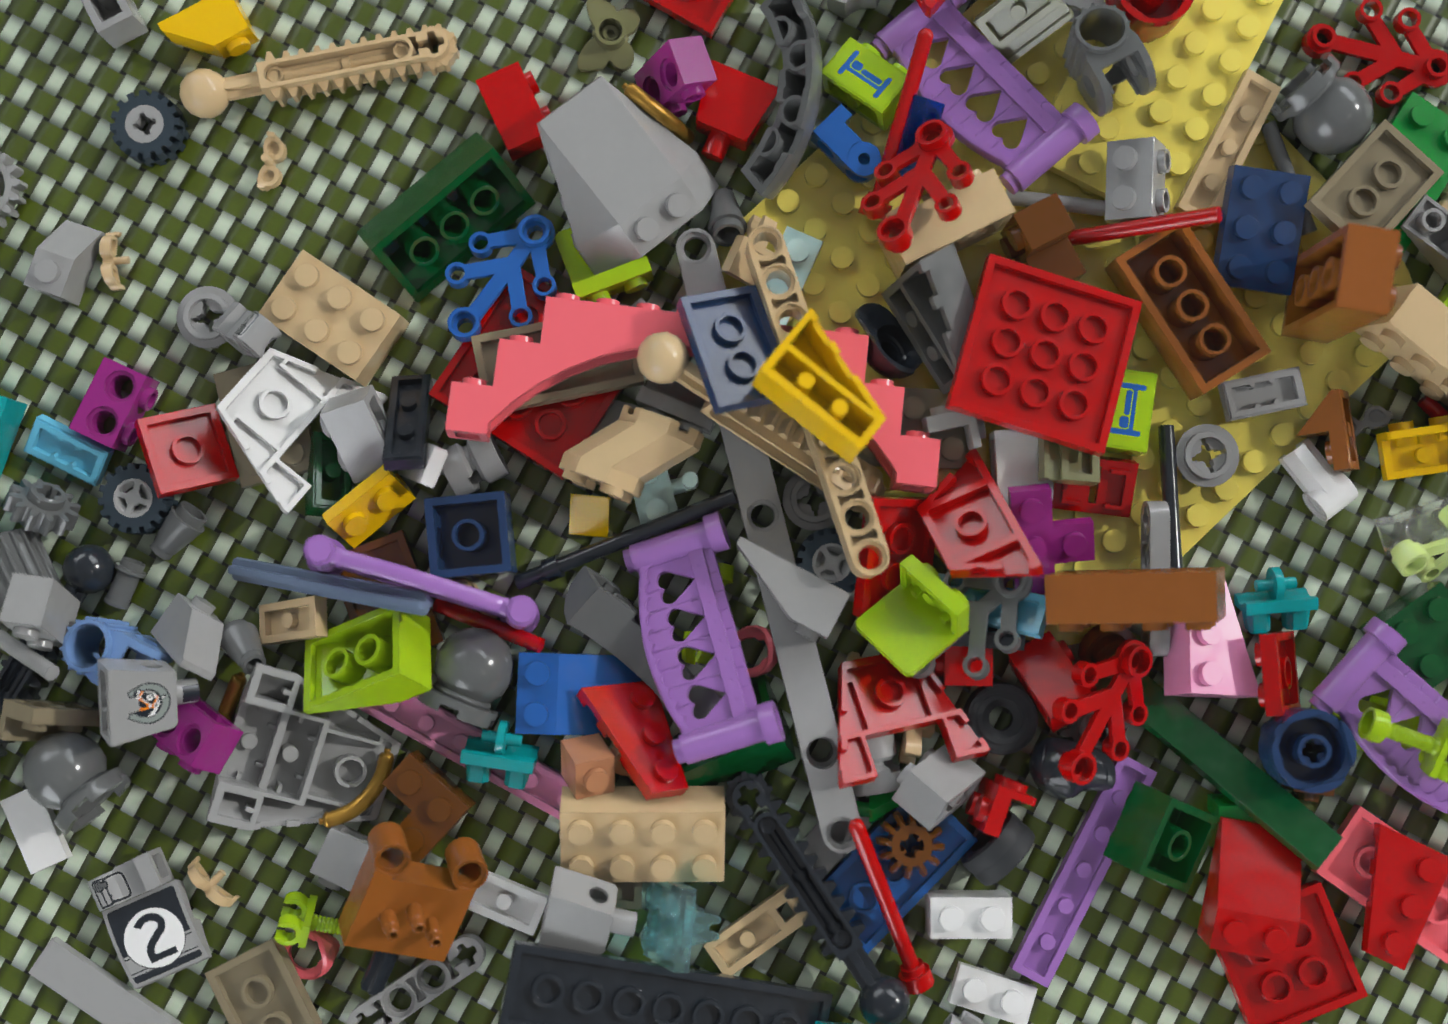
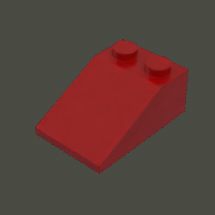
M1220 816L1197 934L1209 948L1292 963L1300 924L1302 860L1257 822Z

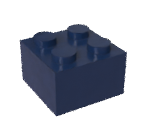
M496 491L424 499L431 575L444 579L517 572L511 497L509 493Z

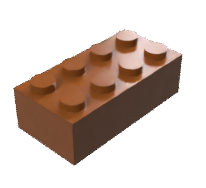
M1348 223L1298 255L1292 293L1286 297L1281 336L1328 344L1387 316L1393 309L1397 297L1396 287H1393L1394 272L1398 269L1403 255V248L1401 245H1398L1400 231Z
M1190 227L1155 233L1115 258L1104 268L1122 296L1143 302L1138 321L1190 401L1204 395L1271 352Z
M1225 567L1066 570L1044 575L1046 625L1058 624L1059 632L1084 631V628H1091V624H1100V631H1125L1126 628L1132 627V624L1142 623L1143 631H1166L1168 627H1174V623H1185V630L1204 631L1212 630L1216 623L1226 617Z

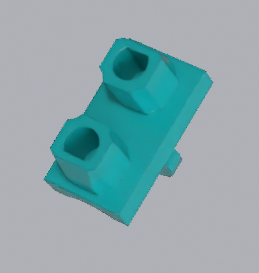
M1269 567L1266 579L1254 581L1256 592L1234 593V605L1242 611L1244 627L1252 634L1270 631V614L1281 613L1282 626L1285 629H1307L1310 610H1319V598L1309 596L1307 589L1304 587L1297 588L1296 577L1284 578L1280 567Z
M501 720L497 731L483 729L481 737H468L465 749L461 751L460 763L466 764V776L469 782H488L491 777V769L506 770L504 785L508 788L522 790L525 789L529 775L534 771L539 757L540 746L522 744L523 735L509 733L510 722Z

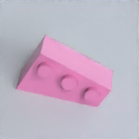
M1226 580V617L1216 623L1212 630H1185V623H1174V627H1170V649L1168 655L1163 656L1164 696L1224 699L1258 697V684Z

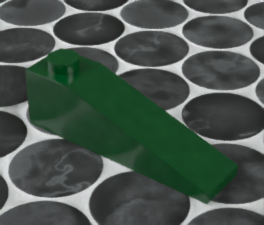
M765 675L750 678L757 704L771 700L774 701L783 725L785 740L771 745L763 741L689 765L687 762L682 763L681 766L688 786H706L726 782L729 779L732 780L744 770L747 773L763 774L796 759L790 728ZM679 732L677 735L672 737L673 740L678 739L681 733ZM630 777L631 786H636V784Z

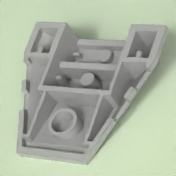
M602 76L596 78L536 123L551 173H554L561 195L559 199L562 208L566 211L571 227L574 247L594 275L644 256L702 211L719 187L697 152L638 107Z
M256 662L241 695L233 720V724L244 733L221 773L216 774L206 821L243 830H259L262 827L274 826L296 827L300 826V824L319 823L318 819L323 818L324 813L336 810L350 803L366 788L375 772L379 754L384 752V748H390V753L394 754V768L401 743L351 709L315 714L303 712L304 678L297 673ZM387 788L383 789L379 797L367 810L348 822L377 820Z

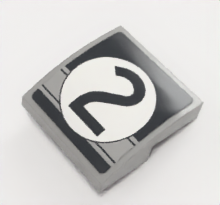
M173 880L102 912L117 956L134 989L145 987L212 957L201 920L194 918L183 881Z

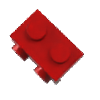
M997 773L994 780L983 777L977 792L974 791L967 801L965 813L969 815L967 822L983 833L999 838L1011 800L1014 799L1035 807L1037 798L1027 794L1029 786L1019 783L1017 780Z

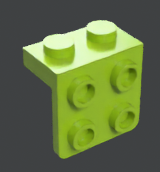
M571 227L558 232L555 236V241L574 292L582 301L596 302L598 298H611V296L624 291L627 294L644 289L648 286V282L654 280L651 266L645 255L639 259L594 275L574 247Z
M911 554L900 563V584L857 618L856 629L904 676L911 677L968 631L970 606L966 597L958 589H950L940 580L938 572L932 565L927 562H920Z

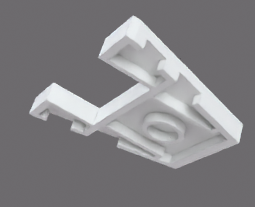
M269 348L262 358L256 362L217 405L216 410L281 511L288 515L312 485L280 460L281 456L322 411L329 398L363 387L356 385L354 381L344 377H336L319 370V367ZM376 391L383 405L385 401L388 399V397L385 394Z

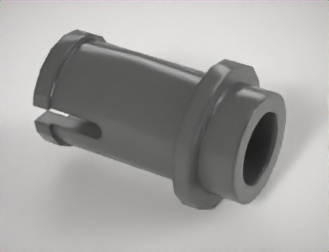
M123 556L121 562H116L114 565L117 571L103 601L113 607L128 610L129 603L140 578L146 577L144 572L146 565L136 559Z

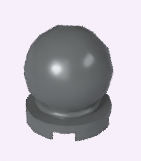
M1325 52L1320 57L1323 61L1321 65L1315 68L1309 63L1280 91L1285 98L1279 105L1274 102L1269 113L1278 122L1292 118L1293 132L1301 145L1313 153L1331 156L1345 153L1361 143L1370 131L1374 110L1372 98L1365 87L1352 78L1336 76L1341 63L1330 52Z
M463 628L448 636L436 656L434 671L437 682L434 685L431 684L432 690L420 694L418 700L437 711L440 704L459 711L456 719L478 727L492 728L498 712L491 708L490 703L501 697L512 681L515 662L510 647L490 629Z
M61 730L43 736L27 751L23 762V784L30 797L45 808L60 810L54 824L65 835L70 831L75 833L104 813L105 810L101 804L113 792L120 797L132 781L119 767L108 771L107 759L99 744L81 732Z

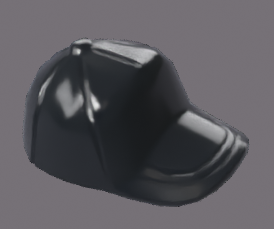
M876 303L864 304L855 311L856 319L865 333L869 335L867 363L880 375L889 379H902L914 374V371L923 361L896 317L887 308Z
M1053 737L1046 738L1035 745L1029 763L1030 774L1036 786L1048 795L1060 799L1074 798L1083 791H1105L1112 789L1116 783L1115 767L1109 756L1103 751L1094 748L1091 754L1095 757L1097 770L1092 781L1086 785H1078L1067 781L1058 769V761L1063 753L1075 749L1078 743Z

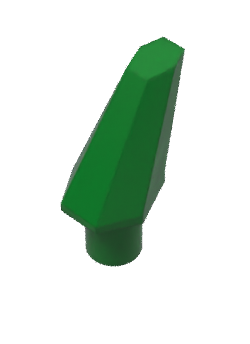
M896 791L870 795L869 801L856 800L859 816L869 817V823L872 824L900 807L892 800Z

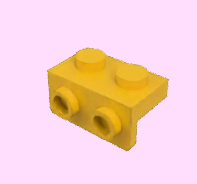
M1448 415L1428 418L1429 426L1414 428L1413 421L1388 424L1389 432L1376 434L1382 480L1448 472Z
M382 465L325 511L322 517L328 526L355 549L416 498L400 475L394 474L392 471H385Z

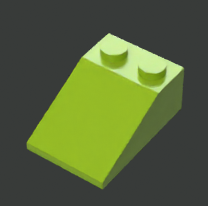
M378 608L328 629V637L305 640L303 712L307 714L399 703L432 690L430 617L426 615L420 616Z

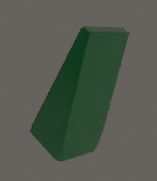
M314 431L311 438L307 482L312 486L305 494V515L322 517L325 511L352 490V479L338 462L336 446L332 438L327 437L323 432Z

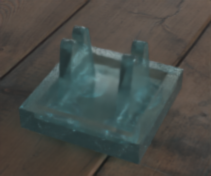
M651 882L645 893V905L648 910L647 926L643 928L641 934V945L644 955L673 973H689L691 946L717 941L720 937L719 934L715 931H710L709 927L712 924H719L721 918L715 914L705 912L699 906H695L697 889L682 882Z

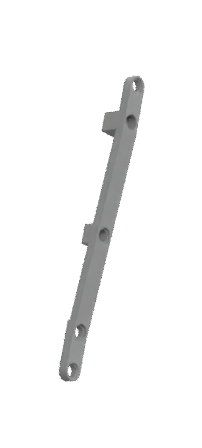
M691 228L684 231L678 237L676 254L686 295L726 290L712 236L707 231L699 228ZM692 239L702 240L706 244V255L699 260L688 258L684 252L686 243ZM719 424L747 540L796 565L769 456ZM759 505H765L773 512V522L766 528L757 527L751 520L752 510ZM757 576L821 835L826 846L832 851L849 853L856 849L853 838L851 837L848 841L839 843L831 838L830 830L832 825L839 820L850 822L855 818L860 819L853 788L839 789L838 728L816 642L794 632L797 624L787 618ZM817 739L828 740L831 744L830 753L822 759L812 757L809 754V748L813 741Z

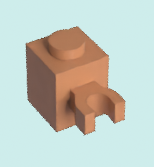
M599 733L561 740V775L576 800L615 792V773L629 776L619 760L621 754L614 746L609 749Z

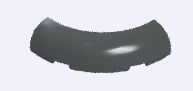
M765 0L759 7L772 28L777 46L782 51L783 69L779 71L776 101L780 105L774 125L767 127L758 147L741 171L760 196L771 200L778 195L796 170L810 141L819 111L822 91V52L818 30L805 0Z
M584 565L570 584L565 597L564 615L566 623L584 633L616 656L662 700L647 662L641 635L639 609L637 610L629 600L620 595L621 589ZM673 632L672 636L675 641H683L675 632ZM682 650L680 651L679 661L685 665L683 677L686 680H693L706 665L695 662V665L684 662ZM701 686L693 687L689 692V699L695 703L693 708L694 717L697 719L705 718L726 693Z

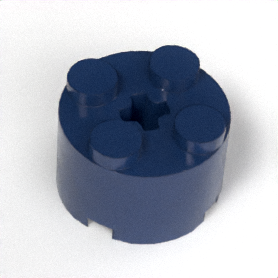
M1292 707L1285 712L1284 716L1271 717L1260 729L1258 748L1261 762L1267 773L1282 785L1308 793H1324L1339 787L1347 779L1345 777L1349 773L1351 766L1354 767L1357 758L1354 736L1343 721L1326 711L1305 707ZM1305 742L1311 743L1312 749L1307 750L1306 756H1303L1302 749L1306 747Z

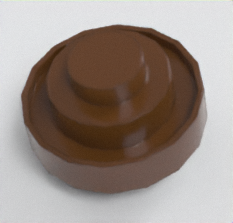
M1100 624L1096 625L1084 635L1079 644V660L1097 663L1114 657L1117 648L1122 642L1127 639H1136V637L1128 628L1125 631L1106 632L1100 631Z

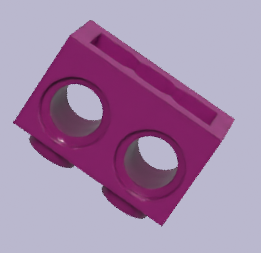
M702 35L668 39L634 75L637 86L656 99L677 118L684 116L688 112L687 108L693 102L702 99L706 95L705 91L717 80Z
M104 357L69 429L112 449L126 452L128 446H132L138 439L134 423L137 419L143 418L145 412L154 406L158 398V390L156 389L160 382ZM132 380L133 391L128 397L123 398L121 388L126 381ZM114 415L116 425L110 433L106 434L104 422L109 416Z
M200 697L198 702L177 705V726L152 734L158 740L156 746L168 754L179 757L178 764L191 773L200 775L202 770L220 774L244 732Z

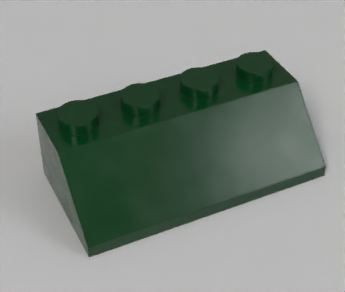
M475 132L358 230L357 234L418 303L446 280L445 270L449 264L453 262L464 264L474 256L468 245L469 238L473 233L483 231L489 234L504 231L535 205L536 202L494 147L478 132ZM480 240L476 242L474 248L481 250L488 242Z

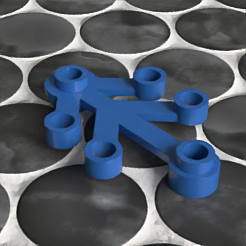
M533 214L523 218L516 229L489 234L483 231L475 232L470 236L468 245L471 253L477 258L489 257L495 248L515 246V248L508 257L469 264L453 262L447 266L445 277L448 284L455 289L466 287L470 280L492 277L469 308H457L449 315L448 328L456 340L471 342V336L481 333V319L507 285L511 303L509 320L512 327L534 323L532 311L527 306L521 271L522 265L530 255L536 275L532 282L535 296L540 300L546 301V296L554 297L556 295L557 286L555 279L550 275L546 252L554 243L555 229L548 218ZM533 231L543 233L542 237L538 240H531L529 235ZM480 240L488 242L487 247L482 250L474 248L476 242ZM455 271H463L465 273L464 277L460 280L451 279V275ZM543 282H548L552 285L551 289L547 292L539 291L538 286ZM519 313H526L528 315V319L524 323H517L514 319ZM469 322L473 324L471 331L467 333L459 331L463 323Z

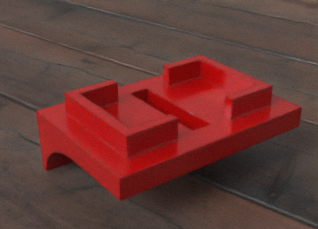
M1100 456V483L1097 484L1094 502L1088 501L1090 486L1062 484L1053 481L1052 508L1130 518L1139 463L1130 459Z

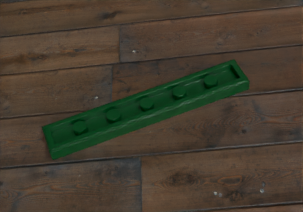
M1146 675L1142 680L1144 704L1148 709V717L1142 726L1313 870L1318 869L1343 837L1176 698L1164 696V689ZM1127 696V698L1122 702V705H1123L1124 702H1126V701L1128 700V696Z

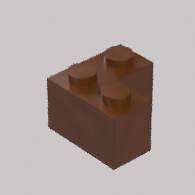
M1057 192L1013 214L1000 233L1002 236L1000 245L1004 254L1010 260L1014 259L1016 262L1078 281L1086 273L1083 264L1068 239V236L1076 227Z
M419 750L409 753L382 783L411 810L399 825L403 828L411 854V861L422 863L476 804L472 798Z

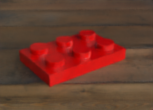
M871 496L889 550L890 560L886 569L873 578L863 579L856 576L852 615L860 617L900 584V563L911 554L920 562H927L933 566L935 545L917 510V507L927 497ZM863 515V518H862V528H861V529L864 528L865 522H866L864 515ZM862 548L859 551L858 560L862 567L873 570L878 566L879 560L875 551L869 548Z

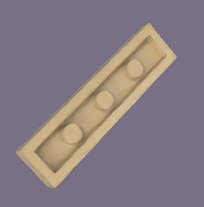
M1250 69L1243 71L1174 207L1176 212L1220 206L1221 208L1228 168L1231 165H1243L1281 90L1280 86ZM1212 224L1201 225V226L1204 227V228H1207V227L1212 226Z

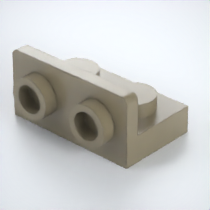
M4 699L0 717V739L4 741H39L43 736L61 730L82 732L83 726L100 727L99 709L71 701Z

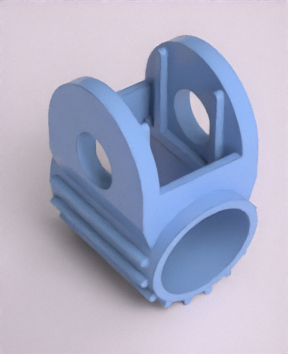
M86 616L85 620L76 619L72 627L67 626L68 632L64 636L62 647L59 648L63 653L62 661L67 663L68 669L77 671V675H86L97 686V659H122L128 648L137 653L135 659H156L166 661L167 663L173 662V659L160 643L152 636L141 634L138 631V627L129 626V622L100 617ZM105 637V650L100 658L99 645L102 638Z

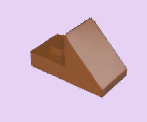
M1342 389L1330 390L1299 431L1297 437L1312 438L1329 435L1330 441L1325 442V455L1328 464H1333L1334 471L1348 472L1360 470L1349 393Z

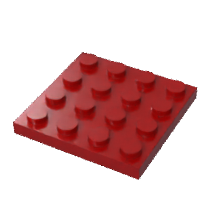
M990 253L984 262L945 409L1094 456H1102L1105 454L1143 302Z
M521 268L527 306L531 309L534 317L533 324L543 322L546 301L538 299L534 294L532 282L535 276ZM545 282L538 286V290L541 292H547L551 289V286ZM508 285L481 319L482 329L480 334L513 328L509 320L511 303ZM519 313L514 320L517 323H524L527 321L528 315L526 313ZM472 341L461 344L428 393L432 399L447 408L451 381L462 382L465 377L479 378ZM622 389L514 411L491 431L490 435L561 480H564L562 477L564 470L559 468L564 452L594 434Z

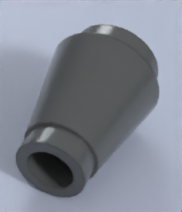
M720 188L711 197L708 233L716 244L730 247L736 235L745 234L747 223L733 191L727 188Z
M181 501L178 506H172L154 541L150 545L151 550L160 558L170 560L173 555L177 554L205 531L204 524L207 522V517L200 509L186 501Z
M238 619L229 622L223 627L220 647L246 674L251 675L256 662L266 665L259 631L254 624Z

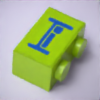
M849 37L823 68L822 81L824 90L883 131H886L893 122L907 69L898 63H893L892 65L883 59L872 45L868 43L860 44Z
M1125 370L1105 452L1136 457L1147 453L1157 373Z

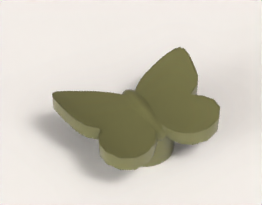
M587 0V14L594 31L592 32L593 38L585 44L580 52L577 62L578 70L581 72L601 71L610 63L616 70L626 72L634 62V51L628 43V37L633 35L638 29L640 23L639 14L630 8L616 11L615 6L604 0Z

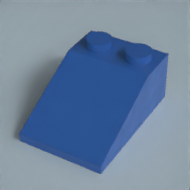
M519 652L515 734L591 735L599 733L602 735L596 726L598 720L589 706L584 707L576 695L583 687L640 682L641 678L614 655Z

